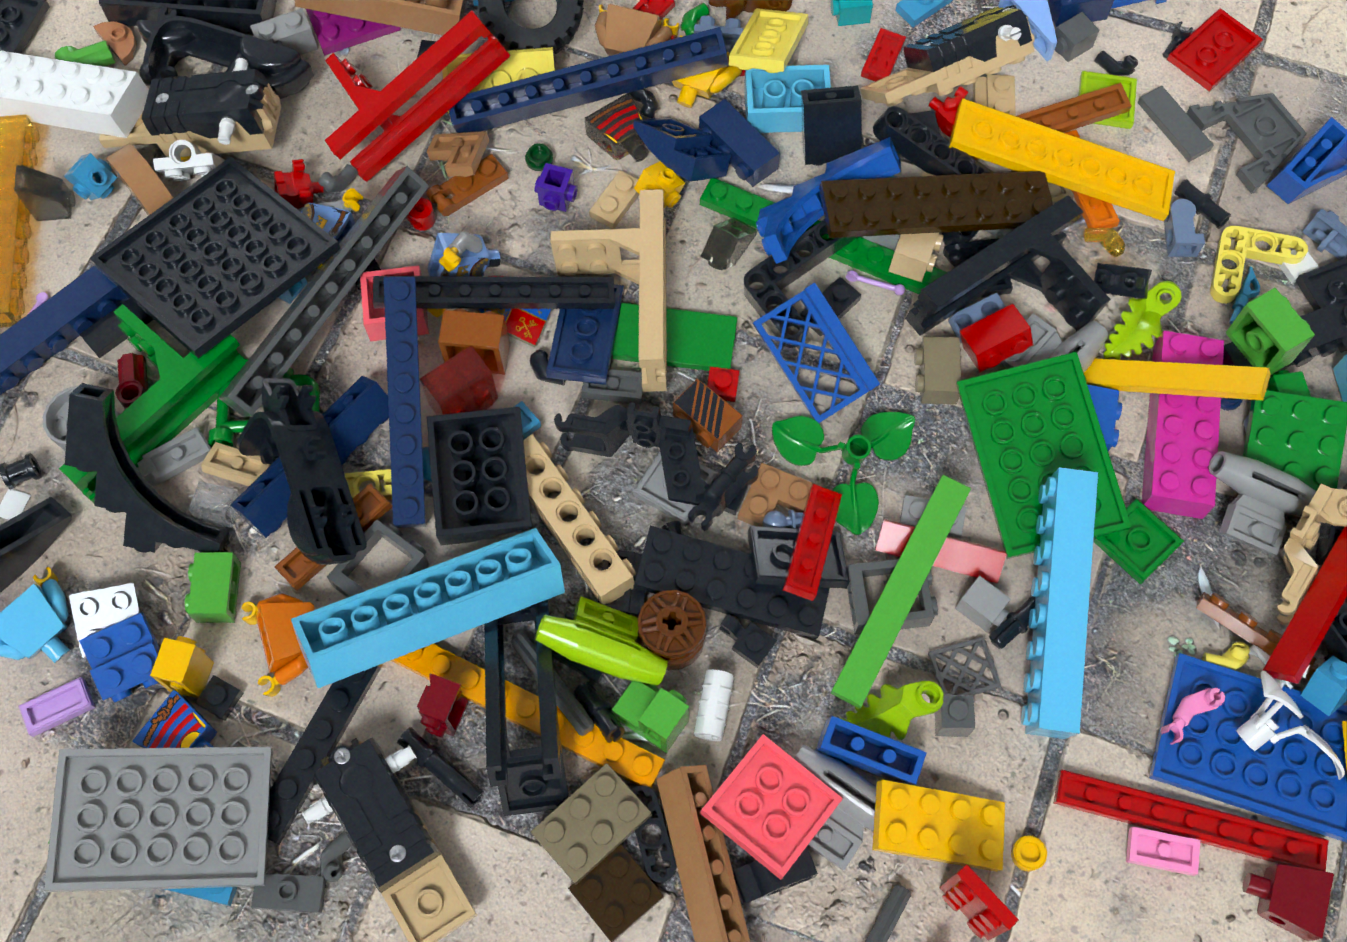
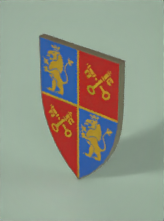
M496 275V276H485V277H509V276ZM552 309L476 310L478 313L491 311L504 315L508 335L535 348Z

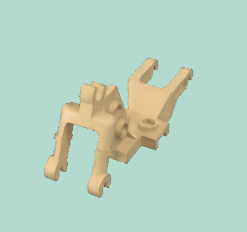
M1320 484L1309 505L1305 506L1296 528L1293 527L1290 532V538L1284 545L1285 555L1283 562L1291 578L1282 592L1283 602L1277 606L1278 612L1283 614L1277 616V621L1282 625H1289L1318 574V565L1305 549L1312 550L1320 535L1318 533L1321 526L1319 522L1347 527V489H1333Z

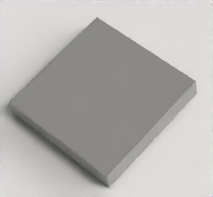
M659 452L633 490V495L686 525L689 521L688 513L697 505L668 500L661 454ZM699 463L702 479L707 484H712L717 478V472Z

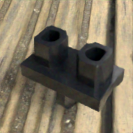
M1097 263L1094 282L1105 294L1147 299L1148 283L1152 270Z

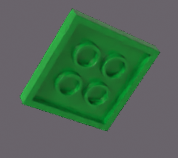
M1266 390L1264 400L1251 401L1243 456L1259 460L1297 477L1315 491L1318 490L1320 484L1337 489L1347 430V402Z

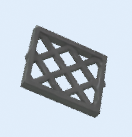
M983 637L928 652L935 673V680L938 681L943 695H954L958 687L968 691L958 695H977L1001 688V683L994 667V660L991 659ZM974 645L971 653L961 649ZM978 646L983 649L986 657L985 661L974 655ZM953 651L950 659L940 655ZM957 652L968 657L964 667L953 661ZM936 658L947 663L943 673L938 670ZM971 660L982 664L978 674L967 669ZM950 666L961 670L957 680L946 675ZM986 667L992 673L993 682L982 677ZM965 673L976 678L972 687L961 683ZM944 679L955 684L950 694L946 692L943 684ZM979 681L989 685L976 689Z

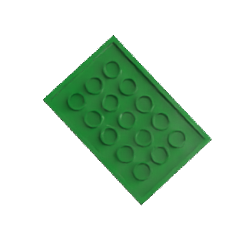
M1077 352L957 381L956 386L1001 542L1004 551L1007 553L1006 559L1034 553L1036 546H1040L1041 534L1036 533L1037 518L1039 515H1042L1043 504L1039 503L1038 500L1040 486L1045 485L1047 478L1051 477L1059 467L1098 472L1094 538L1128 530L1132 527Z

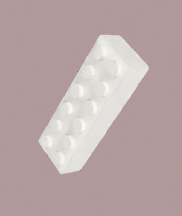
M0 51V117L127 138L144 110L149 89L135 71Z

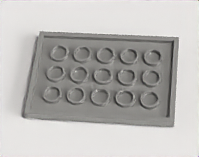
M272 748L59 749L44 891L77 892L265 886Z

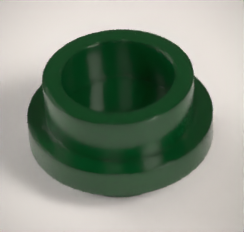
M534 144L526 152L525 161L530 169L543 171L545 163H553V154L546 145Z

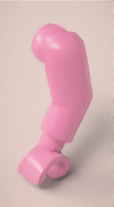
M1218 688L1205 689L1188 695L1181 700L1173 715V722L1163 726L1160 730L1162 734L1170 730L1173 731L1174 740L1170 742L1171 745L1182 741L1184 735L1182 729L1184 726H1188L1194 715L1214 710L1225 701L1223 691L1219 692L1220 689Z

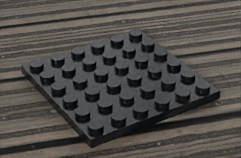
M229 157L89 259L102 274L199 359L337 253L340 245L335 238Z

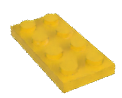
M887 780L877 781L872 850L961 866L967 864L969 867L996 872L1002 871L1005 802Z

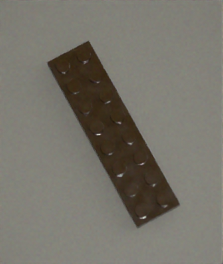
M1041 171L821 181L819 186L829 238L1016 229L1053 205L1045 172Z

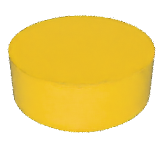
M1023 836L1013 844L1011 858L1019 869L1031 872L1044 865L1047 859V849L1039 838Z

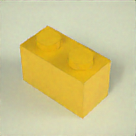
M177 636L176 640L164 638L150 676L170 692L175 690L181 695L198 698L206 687L214 662L205 654L206 651L197 647V642L190 638Z

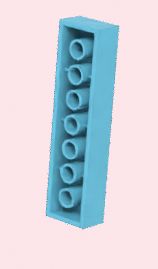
M1059 467L1051 477L1047 478L1045 485L1040 486L1038 500L1039 503L1043 504L1042 515H1039L1037 518L1036 533L1041 534L1040 546H1036L1034 551V565H1038L1037 577L1033 578L1031 585V596L1036 597L1035 609L1030 610L1028 622L1029 628H1033L1032 641H1028L1026 648V659L1031 660L1030 673L1025 674L1023 690L1028 693L1027 706L1023 705L1021 711V725H1025V734L1066 739L1080 734L1098 472Z
M534 528L291 619L315 684L317 688H321L565 593L559 561L538 530Z

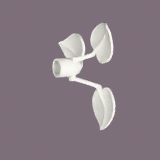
M1254 644L1250 647L1249 654L1260 658L1266 665L1270 656ZM1264 670L1260 672L1264 697L1267 698L1257 712L1250 716V719L1236 730L1240 737L1251 749L1256 751L1269 740L1275 744L1280 739L1300 734L1314 742L1332 759L1337 771L1338 780L1343 778L1345 771L1337 755L1328 743L1308 726H1298L1277 734L1274 732L1279 726L1271 717L1283 705L1288 707L1300 719L1303 715L1293 699L1282 690L1285 684L1291 690L1293 688L1292 683L1274 679ZM1274 699L1277 700V702L1267 712H1265L1269 705L1272 703V701Z

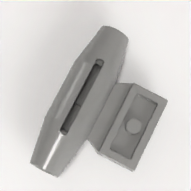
M1033 313L1026 320L1031 327L1033 346L1023 353L1015 354L1001 361L1000 364L1009 369L1077 352L1084 373L1091 366L1109 334L1101 324L1090 321L1062 343L1056 332L1057 330Z
M1219 451L1212 457L1209 463L1210 474L1239 493L1236 499L1231 504H1228L1219 533L1269 555H1277L1287 527L1285 525L1284 512L1302 516L1305 506L1309 505L1316 491L1297 477L1253 458Z
M803 744L794 759L843 798L807 846L844 871L863 842L864 827L874 831L876 786L842 762Z

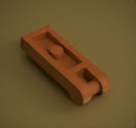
M490 154L480 161L475 175L467 177L454 176L441 185L437 184L430 187L426 196L432 203L438 205V211L442 216L446 217L506 181L508 173L496 158ZM450 194L453 196V198H451V199H450V198H446V197L449 196Z

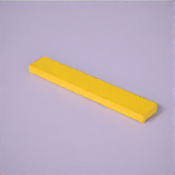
M1096 358L1084 372L1088 385L1119 391L1264 400L1271 375L1267 367Z

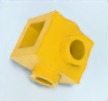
M659 161L643 170L634 189L639 195L640 190L663 189L664 208L667 206L671 208L680 200V192L685 182L672 169Z

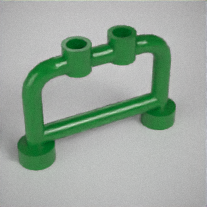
M289 368L282 378L292 380L296 386H313L312 392L309 393V395L316 396L312 410L320 413V390L317 382L308 375L294 374V370ZM232 380L224 384L218 393L216 427L209 431L208 445L210 447L215 442L233 447L234 433H241L249 421H229V406L219 399Z

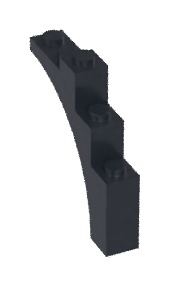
M81 383L69 394L65 465L76 467L82 472H97L94 506L105 508L113 513H126L123 546L134 548L136 551L143 553H155L162 543L172 548L184 547L198 550L200 553L221 552L228 542L229 530L194 518L168 502L143 478L130 459L118 429L115 416L114 390Z

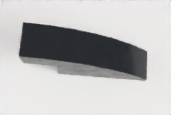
M49 497L0 525V593L41 557L71 521L72 515L54 498Z

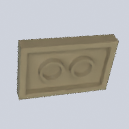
M606 763L531 831V834L573 883L577 885L652 816V813Z

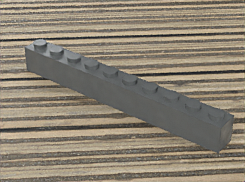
M408 166L396 171L339 243V251L324 262L220 395L219 399L242 417L254 415L262 404L261 389L263 380L265 378H282L428 189L429 185Z

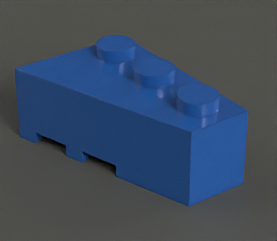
M1331 117L1307 140L1267 184V187L1287 204H1290L1346 176L1347 129Z

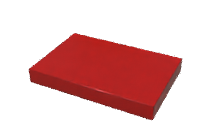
M1220 8L1169 54L1167 60L1210 92L1258 48L1263 39Z

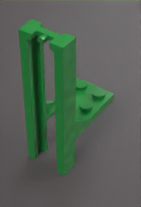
M122 304L114 311L121 322L117 326L128 337L127 340L137 351H144L148 355L147 358L158 369L160 379L116 417L120 437L130 459L137 468L139 467L137 463L143 459L142 456L174 439L216 401L222 386L233 380L248 360L244 359L236 350L240 344L231 334L199 359L191 352L183 358ZM64 463L59 468L61 472L94 503L97 472H82L76 467L67 466Z

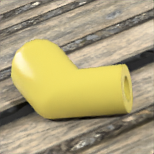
M1235 642L1232 644V648H1229L1222 656L1205 652L1202 660L1237 671L1248 661L1250 648L1244 642Z

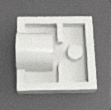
M177 140L171 144L169 157L153 159L155 171L164 174L166 178H173V181L190 180V175H201L202 178L225 161L213 153L201 154L200 149L196 145L186 140ZM190 148V159L185 162L181 161L180 154L182 150Z

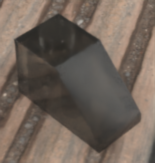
M16 165L14 191L37 222L71 219L72 207H75L76 200L73 190H69L63 179L23 165Z
M736 218L713 226L700 257L708 260V264L718 270H726L735 266L755 238L758 230Z

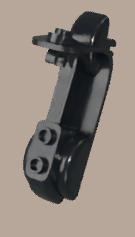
M166 6L162 7L158 12L157 21H136L138 30L147 45L139 74L145 85L149 87L152 79L160 78L165 80V78L170 76L177 78L178 74L174 67L180 59L187 56L227 67L226 72L233 71L237 58H243L248 62L247 70L257 69L264 74L275 95L279 96V99L286 98L303 90L314 77L310 64L302 60L296 50L283 46L281 41L276 44L274 39L266 41L233 31L232 29L220 27L219 25L178 16L175 9L168 15L169 11Z
M265 378L261 389L264 412H257L249 419L237 441V448L242 455L260 456L263 464H272L274 462L273 457L280 456L291 491L287 504L289 533L296 547L306 558L321 565L342 564L353 560L356 557V552L366 549L367 542L331 431L322 414L312 410L316 396L309 395V393L312 392L313 386L304 385L299 391L296 384L290 379Z

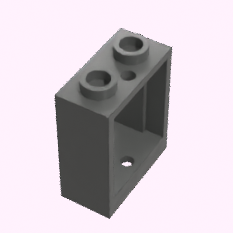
M376 520L364 533L367 542L366 549L356 552V557L353 560L337 564L329 573L327 579L336 590L347 598L366 591L348 576L382 537L411 558L394 580L428 568L429 563L425 556L427 552L417 542L412 540L408 543L401 538L402 532L391 523L385 526Z
M899 559L849 564L847 566L850 579L847 592L855 635L862 633L870 617L863 577L892 574ZM931 570L918 594L921 611L909 612L901 629L928 627L935 616L938 615L936 597H931L929 585H932Z

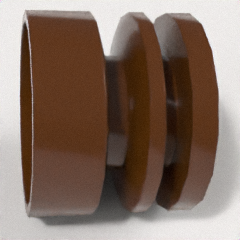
M678 590L661 591L651 596L642 606L638 616L639 643L644 648L667 660L666 670L668 671L680 670L693 664L702 653L706 637L705 612L700 603L688 593ZM670 621L676 622V626L672 631L668 630Z

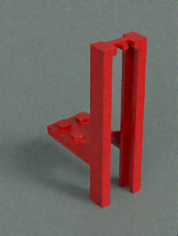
M472 10L381 91L371 89L373 87L372 84L362 73L359 76L355 74L357 70L346 58L341 61L332 53L325 61L358 108V111L327 137L325 142L333 154L341 160L380 125L384 132L350 161L351 165L359 172V176L367 182L511 55ZM479 37L488 38L482 46L402 116L393 115L396 110Z

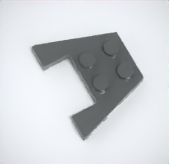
M1273 93L1239 98L1237 102L1224 104L1222 101H1217L1211 106L1200 107L1199 104L1192 105L1187 111V115L1201 131L1226 121L1255 156L1256 161L1240 168L1236 174L1251 194L1256 192L1307 134Z

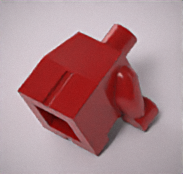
M961 86L955 92L954 98L947 97L942 102L934 97L928 105L936 111L935 116L938 127L949 138L952 135L958 106L962 98L965 99L968 91Z
M303 159L292 160L293 168L290 173L274 171V191L296 209L304 207L307 203H313V194L324 192L323 186L319 185V182H311L309 173L304 172L305 164Z

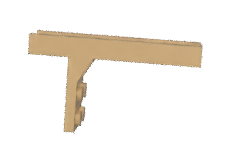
M663 189L640 190V228L551 231L550 242L557 275L575 276L580 274L604 275L615 273L639 285V367L642 368L643 392L667 391V275ZM620 247L639 255V259L621 260Z

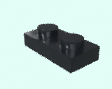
M841 277L822 293L838 319L842 318L860 301L862 295ZM806 308L800 313L804 321H806L808 312ZM810 316L809 323L816 324L813 318ZM811 328L819 336L823 335L819 329Z

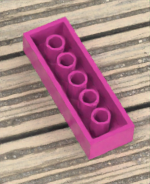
M1163 331L1153 346L1152 361L1223 365L1224 340ZM1150 393L1141 501L1149 510L1203 519L1214 508L1217 478L1210 474L1209 463L1218 452L1221 398Z

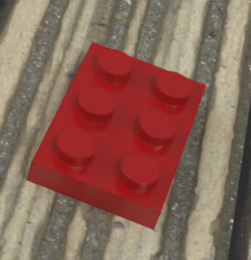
M967 864L940 887L944 892L942 895L944 901L954 911L960 910L969 919L967 921L968 927L979 938L985 937L987 940H990L1010 930L1019 921Z

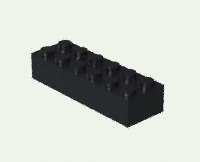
M99 0V5L108 22L114 21L127 26H137V20L157 21L158 12L162 7L166 6L169 11L168 15L175 9L178 16L194 18L243 34L254 35L250 26L273 18L277 0Z

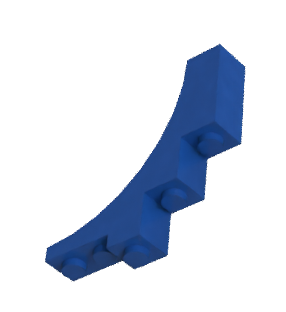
M891 137L826 163L824 174L795 185L791 197L760 209L756 226L760 236L764 237L762 244L768 256L772 255L776 264L788 259L790 250L798 238L824 215L819 190L821 181L889 178L901 172V161Z

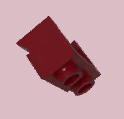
M430 673L431 684L430 686L426 685L417 705L419 714L422 717L420 723L426 726L425 731L432 735L443 738L444 734H448L454 737L469 699L461 697V684Z

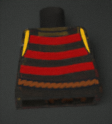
M629 93L585 117L586 135L614 160H620L630 154L636 162H640L649 153V150L645 147L644 142L633 127L634 120H642L644 118Z

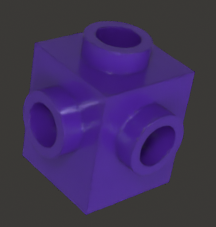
M545 163L541 176L537 177L534 188L535 193H538L540 206H544L552 211H567L569 203L575 201L578 186L574 185L572 169Z

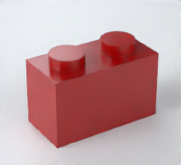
M1013 303L959 331L963 349L979 372L993 368L1000 364L1001 361L1015 354L1023 353L1033 346L1031 327Z

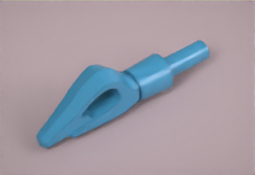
M1251 266L1248 269V274L1245 277L1239 295H1237L1232 308L1234 311L1229 321L1230 324L1234 322L1248 303V300L1257 297L1260 293V285ZM1250 283L1253 284L1254 290L1250 289Z

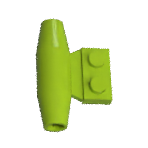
M580 596L576 605L573 620L544 615L536 632V641L567 659L620 679L659 686L667 669V660L635 642L638 636L637 617Z

